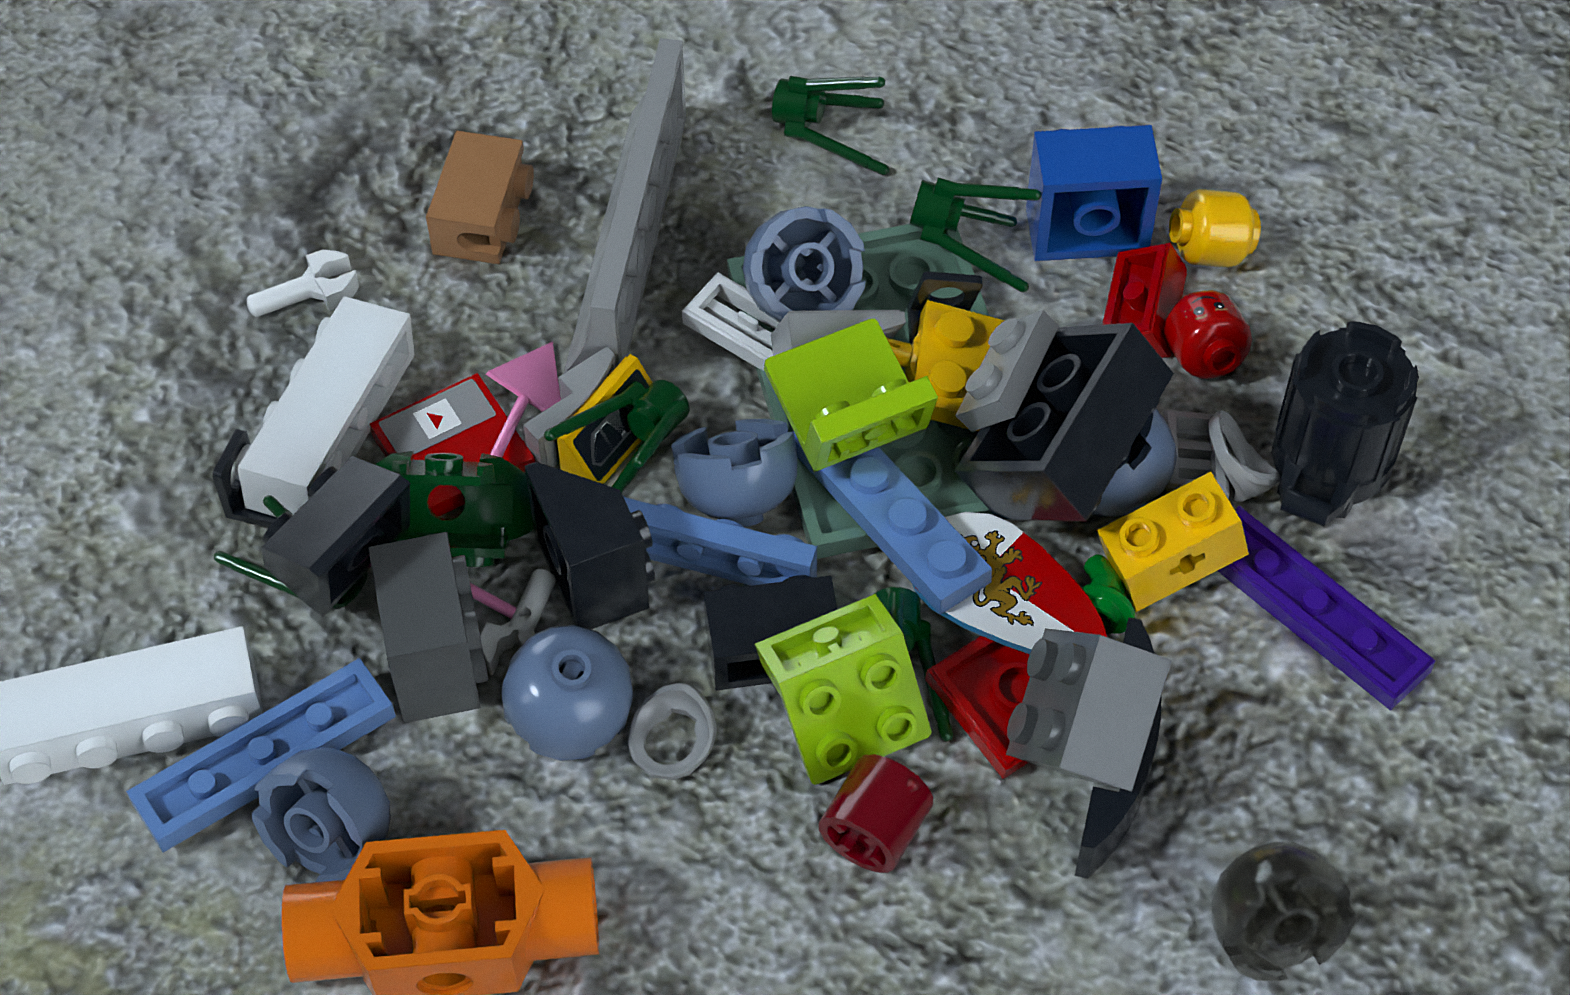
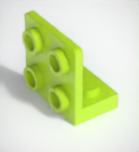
M873 318L769 357L764 363V371L814 472L927 428L938 400V396L928 376L910 383L908 382L878 321Z
M876 594L755 643L761 664L782 698L806 774L812 784L817 785L851 771L858 759L863 755L876 754L884 757L924 740L931 735V727L903 633Z

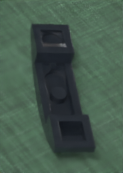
M1128 617L1123 643L1155 654L1142 620ZM1162 695L1132 792L1122 789L1117 792L1094 786L1092 788L1074 876L1088 879L1105 863L1128 832L1139 810L1146 791L1158 742Z

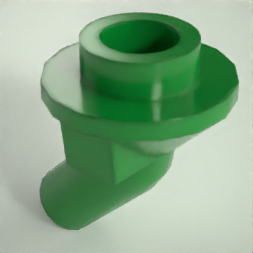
M1094 555L1084 565V570L1092 582L1090 585L1082 587V589L1088 595L1100 615L1106 634L1123 633L1126 631L1128 617L1135 618V610L1129 599L1125 596V586L1105 556Z

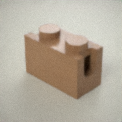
M456 130L426 215L432 254L500 264L506 243H514L517 238L520 223V212L518 209L521 198L528 199L533 187V166L522 164L521 160L524 151L523 140Z

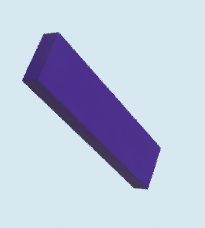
M1241 506L1234 509L1242 521L1249 555L1217 570L1221 575L1390 711L1432 672L1436 660Z

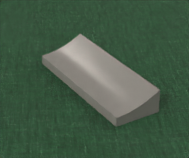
M660 38L646 93L632 111L564 373L606 346L615 354L616 367L625 357H628L686 122L683 41Z

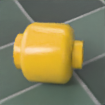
M1195 190L1187 195L1180 208L1173 210L1169 220L1170 240L1173 243H1177L1181 257L1192 265L1227 268L1239 265L1247 254L1249 255L1254 252L1261 233L1260 216L1257 210L1252 208L1245 196L1230 191Z

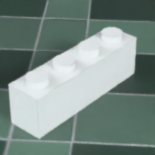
M343 296L332 316L325 317L321 321L315 343L306 358L297 360L292 369L288 387L279 401L275 400L270 403L260 432L253 443L245 445L238 455L235 476L237 480H240L245 508L275 516L263 504L264 497L272 495L294 515L310 499L307 495L308 491L321 473L332 466L338 470L351 456H356L371 430L370 423L378 419L415 355L410 314Z
M243 626L0 681V778L3 784L8 785L16 782L21 784L37 783L48 778L50 774L80 767H105L112 764L116 759L149 751L155 753L169 752L177 749L183 743L213 736L222 737L264 713L255 661Z

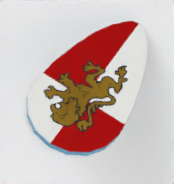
M963 512L945 517L991 566L992 579L990 584L942 613V616L967 630L1027 654H1030L1035 643L1042 639L1045 628L1097 634L1107 637L1102 619L1088 595L1040 544L1014 524L986 513ZM913 585L914 591H915V593L918 594V597H919L931 610L937 612L936 609L926 600V598H925V597L916 589V587Z

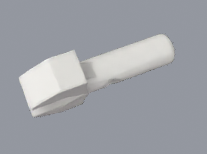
M322 249L306 255L308 268L303 276L249 295L247 297L248 310L254 317H259L309 298L323 300L329 311L336 309L343 296L352 298L359 288L356 270L351 271L348 254ZM338 275H340V276L337 277V278L328 279V278H330L331 276H338Z
M537 569L532 573L510 622L502 626L486 622L480 638L486 668L490 675L494 674L499 663V656L503 651L512 648L517 642H519L521 647L529 637L535 635L534 630L556 582L551 572Z

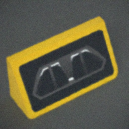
M631 354L625 357L573 416L621 394L634 381L648 388L653 382L638 358ZM623 407L574 432L557 438L561 470L604 484L642 441L628 427L627 416L629 414V407Z

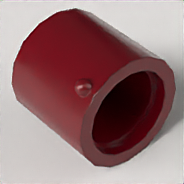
M863 755L858 759L820 819L819 831L832 849L848 861L873 872L889 873L895 869L933 806L934 797L923 780L906 766L880 755Z

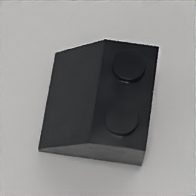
M351 456L338 470L332 466L321 473L308 491L307 495L310 499L294 515L290 512L280 515L269 526L262 539L265 543L261 547L265 569L321 617L371 568L368 547L396 542L410 527V482L398 473Z
M539 462L525 465L535 537L549 569L556 579V584L574 625L591 630L649 609L647 583L655 581V572L646 548L652 547L653 543L649 527L642 512L637 510L631 513L619 489Z

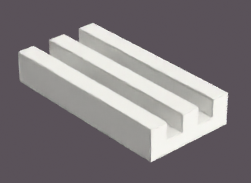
M718 272L682 310L683 324L764 371L765 360L773 356L771 332L759 326L756 319L773 329L778 326L779 322L759 310L746 288ZM717 295L742 311L737 313L713 298Z

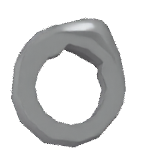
M1220 410L1210 417L1208 423L1210 439L1219 464L1234 487L1233 499L1235 502H1242L1251 497H1256L1275 486L1281 480L1279 472L1270 466L1246 441L1238 424L1228 412ZM1223 434L1226 436L1234 456L1228 451Z
M677 683L661 687L643 701L632 720L628 746L634 763L653 778L676 780L690 775L707 759L712 750L717 735L715 713L706 698L692 685ZM672 712L687 715L696 722L694 731L697 739L690 754L675 764L665 765L655 762L648 756L645 749L648 733L656 723L666 720Z

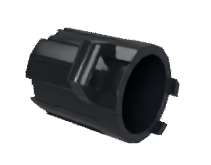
M1351 321L1347 322L1346 327L1339 328L1336 331L1327 332L1320 335V330L1315 332L1302 347L1301 352L1296 354L1278 417L1271 450L1275 468L1281 476L1277 493L1280 495V511L1325 527L1334 518H1346L1354 504L1361 503L1378 494L1390 479L1418 398L1416 397L1419 379L1418 369L1416 365L1413 367L1411 361L1405 355L1406 351L1401 347L1402 341L1398 336L1377 325Z

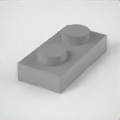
M1044 310L1020 319L1009 318L998 325L990 335L988 340L990 348L980 367L969 377L965 386L967 393L955 415L971 432L1016 416L1059 327Z

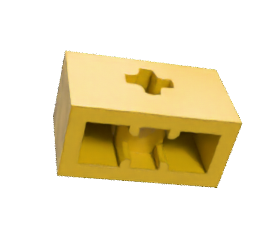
M1212 472L1097 530L1106 559L1123 582L1125 594L1136 612L1249 555L1242 521Z

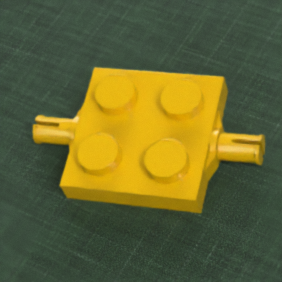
M927 300L920 315L918 334L912 344L887 338L900 366L905 367V375L909 383L928 376L938 396L930 420L968 429L955 415L967 393L965 386L969 377L980 367L990 348L988 344L990 335L1005 320Z

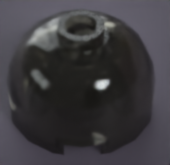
M1275 841L1254 847L1238 856L1220 874L1212 894V925L1217 939L1236 970L1256 981H1282L1289 979L1283 969L1299 965L1314 956L1319 965L1324 963L1346 942L1356 922V913L1350 905V890L1336 868L1323 855L1295 842Z

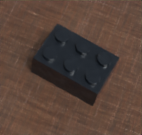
M1133 323L1058 327L1016 416L980 429L955 469V472L993 515L1001 519L1087 521L1091 513L1100 504L1102 494L1118 467L1129 455L1131 445L1147 418L1157 408L1160 397L1174 373Z

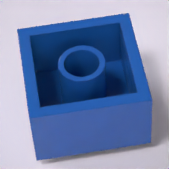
M1152 125L1071 130L1058 129L1034 132L1028 188L1038 189L1042 194L1038 201L1027 200L1026 202L1034 261L1115 257L1118 252L1151 246L1162 184V174Z

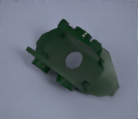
M414 451L390 454L375 464L402 475L410 482V527L397 541L447 532L452 557L465 555L467 567H486L494 563V558H505L510 540L519 538L534 528L526 473L502 457L482 453L480 462H465L462 455L434 453L426 455L425 460H414ZM439 485H452L462 492L465 498V508L460 515L455 518L444 519L432 512L429 507L428 498L430 492Z

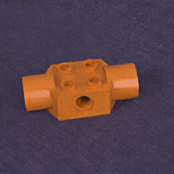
M506 830L366 842L345 880L285 885L282 896V939L289 980L291 983L362 977L372 995H489L518 992L533 961L599 955L598 914L592 857L527 863Z

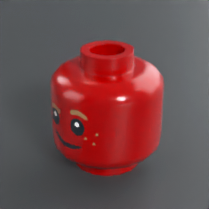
M1214 290L1198 291L1184 296L1176 303L1167 316L1164 327L1167 344L1181 367L1191 376L1201 379L1219 378L1231 373L1243 363L1250 352L1253 341L1250 326L1236 304L1226 294Z

